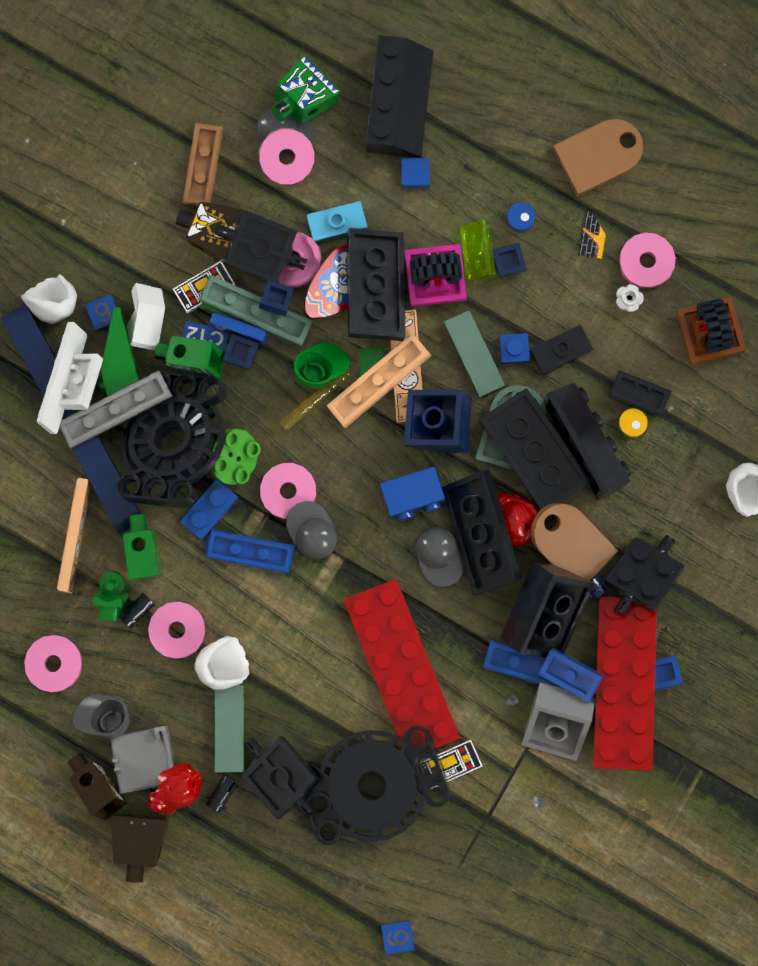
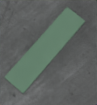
M213 275L209 276L199 302L302 347L313 320L288 310L284 317L259 309L261 297Z

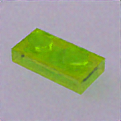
M481 219L460 226L467 281H477L496 275L489 221Z

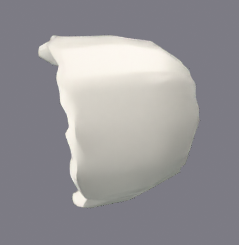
M58 275L57 278H47L43 282L38 283L36 287L30 288L25 294L21 295V298L39 320L55 324L69 317L74 312L77 293L72 284L62 275Z
M743 463L730 472L726 489L735 510L741 515L749 517L758 514V465Z
M227 635L200 651L195 661V670L203 684L213 690L227 689L240 685L250 674L249 662L245 658L246 653L239 644L238 639Z

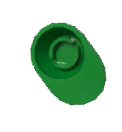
M322 342L302 351L296 357L293 365L294 376L305 388L314 390L324 388L328 383L347 372L350 365L349 357L345 351L333 343Z

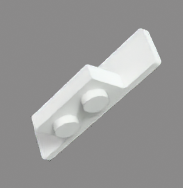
M74 322L67 323L41 409L38 413L37 423L50 434L58 433L64 410H88L103 358L98 354H82L87 334Z

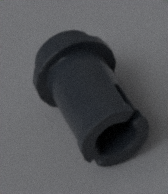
M142 592L125 611L121 610L122 614L119 618L130 629L134 626L138 627V622L155 604Z
M222 775L212 795L206 797L208 801L205 805L220 814L223 809H227L225 805L239 784Z

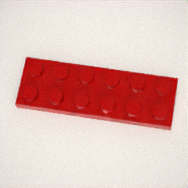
M397 579L343 599L397 736L404 739L405 732L410 727L421 725L429 730L436 748L460 739ZM414 730L410 734L412 745L421 747L425 743L426 738L422 731Z
M600 597L597 672L604 675L596 691L593 769L652 772L657 610L653 614L642 606L631 604L622 617L613 610L622 599L621 597Z

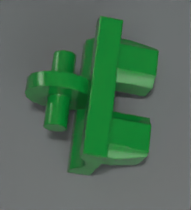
M108 571L100 578V588L93 596V605L99 606V620L116 621L118 614H121L122 606L129 597L130 587H124L125 580L119 572Z

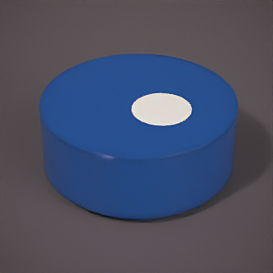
M521 202L510 207L507 214V223L511 229L517 232H525L533 226L535 212L530 205Z

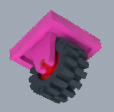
M460 244L404 250L411 307L467 300Z

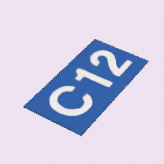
M186 321L183 337L212 341L225 352L228 333L216 330L210 325Z

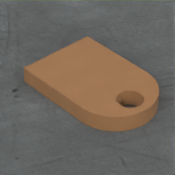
M610 119L553 145L552 149L578 197L633 170L642 156L643 140L639 131L629 122L620 119ZM624 135H629L634 139L635 145L631 148H625L620 144V138Z
M549 504L537 513L532 522L531 539L537 551L550 564L585 579L591 580L618 552L579 509L569 504ZM554 514L557 520L556 525L552 529L547 530L544 526V521L547 516Z

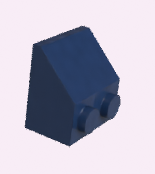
M408 390L404 446L439 453H468L472 398L463 390Z

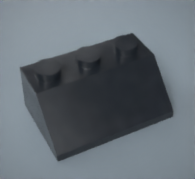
M533 561L500 638L521 654L547 658L552 648L565 654L595 583L555 565Z

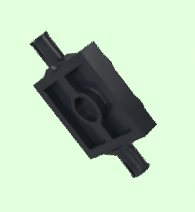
M247 210L244 211L240 223L234 230L218 223L217 229L227 233L215 230L214 235L230 241L229 252L224 263L276 283L282 270L288 264L304 270L305 265L297 263L295 260L306 264L308 259L292 254V244L298 231Z
M665 535L658 547L651 546L635 537L607 576L605 585L615 590L622 598L613 609L617 615L619 613V616L623 617L631 604L642 606L653 614L683 572L685 566L667 554L675 543L672 537L669 539V535Z
M279 736L269 747L264 749L254 737L250 738L244 746L253 754L254 759L251 766L241 775L243 780L276 819H282L293 807H297L306 819L315 813V809H313L305 797L320 778L284 736Z

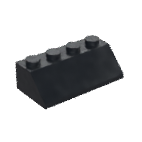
M379 35L366 137V152L421 158L434 50L407 38Z
M574 382L547 393L544 403L568 449L591 481L589 486L599 501L628 485L630 482L628 477L631 476V472L624 461L619 462L614 452L617 451V447L610 436L605 437L602 432V420L596 411L592 413L588 407L589 398L582 387L578 388Z

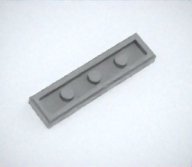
M157 371L90 405L88 410H81L61 420L59 427L69 447L72 449L173 396L160 371Z

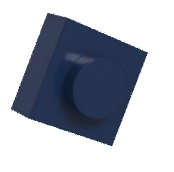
M519 243L492 250L499 279L526 272L527 268Z
M267 280L259 309L285 317L294 288Z
M232 334L223 357V362L250 371L259 348V343Z

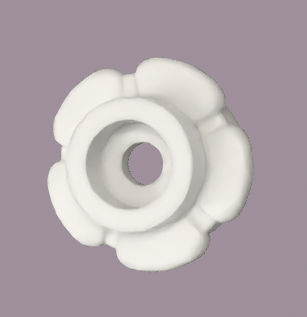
M635 285L622 286L616 293V303L622 310L634 312L643 303V294L639 292V288ZM627 296H631L632 300H628Z

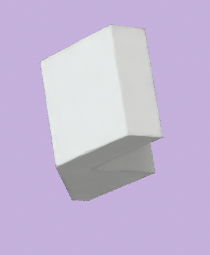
M135 283L131 290L135 311L127 324L129 343L131 346L155 351L160 340L165 312L162 289Z

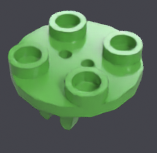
M236 428L225 430L224 447L219 459L211 469L213 476L222 483L231 485L245 484L256 466L257 458L260 454L259 443L255 442L253 437L245 430ZM218 438L215 439V446L212 452H214Z

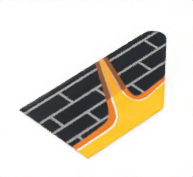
M587 211L585 215L578 255L602 259L606 234L591 211Z

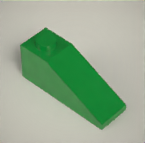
M121 307L113 309L101 366L102 377H98L101 393H107V397L140 380Z

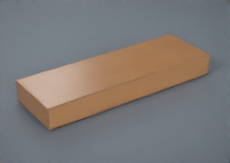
M195 123L182 201L184 206L198 207L200 202L212 203L223 135L222 126Z

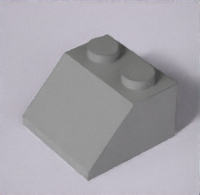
M540 682L532 704L522 745L577 761L592 722L596 698L593 697L592 701L587 702L566 689Z

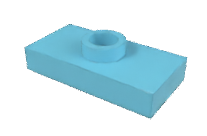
M361 201L307 214L312 238L316 243L345 236L349 228L368 229Z

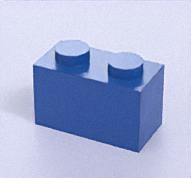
M435 466L380 483L390 519L397 518V521L414 517L413 512L424 509L425 513L440 509V503L445 501Z

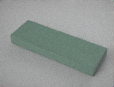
M470 310L444 321L446 330L479 399L504 388L505 384Z
M236 685L227 689H215V772H244V685Z

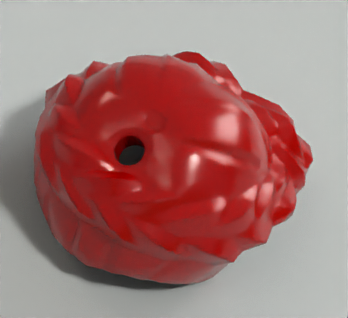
M499 493L497 497L512 546L529 544L532 541L531 526L539 512L538 507L529 499H524L519 495Z
M181 763L161 772L158 775L159 786L157 790L149 794V807L155 812H163L167 815L174 813L176 809L190 806L197 799L201 790V774L188 763Z

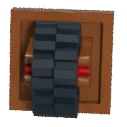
M732 296L698 303L697 305L676 311L690 365L746 351Z

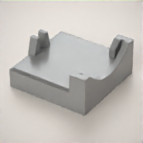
M168 726L122 734L115 739H110L113 752L112 763L115 765L114 772L117 775L120 794L158 787V775L175 766Z

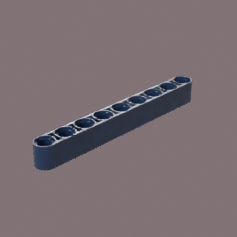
M25 304L2 316L1 319L44 397L56 356L33 314ZM64 410L62 420L81 410ZM99 435L72 448L115 529L121 534L130 529L128 516L141 514L136 503L127 502L117 492L116 486L121 475ZM126 486V488H125V493H126V494H130V492H129V490H128V488H127V486Z

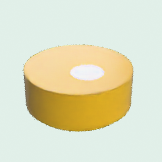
M635 408L624 411L618 421L621 433L630 438L642 435L648 424L646 415L641 410Z

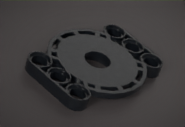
M160 371L164 380L168 381L167 386L173 397L132 417L129 421L122 442L123 460L129 473L123 475L118 480L116 489L130 503L187 508L197 499V491L192 484L199 481L212 469L224 447V421L219 410L214 405L221 403L225 399L227 389L216 376ZM193 383V388L190 392L181 393V388L184 384ZM219 385V390L215 395H206V391L210 386ZM215 416L218 420L219 429L215 428L212 420ZM171 430H183L185 438L181 445L174 450L164 451L161 446L163 437ZM218 438L214 452H212L215 446V439ZM131 482H137L136 490L133 493L126 494V486ZM163 485V490L158 496L152 497L150 495L154 486ZM189 488V493L184 499H176V494L180 489Z
M421 725L410 727L405 732L404 739L378 730L353 733L340 740L329 751L321 767L313 763L308 764L311 769L316 771L320 780L308 791L305 799L311 806L316 796H322L327 801L326 810L324 812L315 811L309 819L317 840L327 846L338 842L343 832L348 836L363 841L391 839L404 832L416 821L423 810L425 802L431 807H441L449 801L451 796L450 787L429 730ZM414 730L422 731L425 735L426 740L421 747H416L410 742V734ZM365 735L366 741L358 742L352 746L348 743V741L356 737ZM372 735H381L391 740L389 743L382 740H374ZM397 742L402 745L401 749L396 746ZM342 746L344 751L337 757L335 762L330 761L334 753ZM423 758H430L434 761L435 770L432 774L427 775L421 772L419 764ZM327 767L331 768L330 774L326 772ZM370 771L378 772L386 781L385 793L382 797L375 800L367 799L359 790L360 778L363 774ZM438 785L444 789L445 798L443 801L435 802L430 798L429 791L432 786ZM417 796L421 799L419 804L415 802ZM411 809L416 810L411 820L404 825L402 819L409 814ZM345 822L350 824L349 829L345 827ZM329 823L335 826L337 834L333 840H327L323 837L321 830L325 824ZM394 825L398 829L390 834L380 836L381 830L388 829ZM357 828L373 831V836L362 835L355 831Z

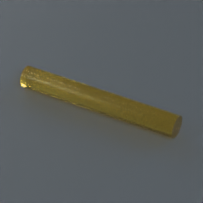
M345 372L342 376L328 383L324 388L318 389L281 420L280 424L287 431L348 380L351 375Z

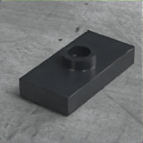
M581 324L530 349L542 375L593 351V347Z
M619 370L608 398L661 418L671 390Z

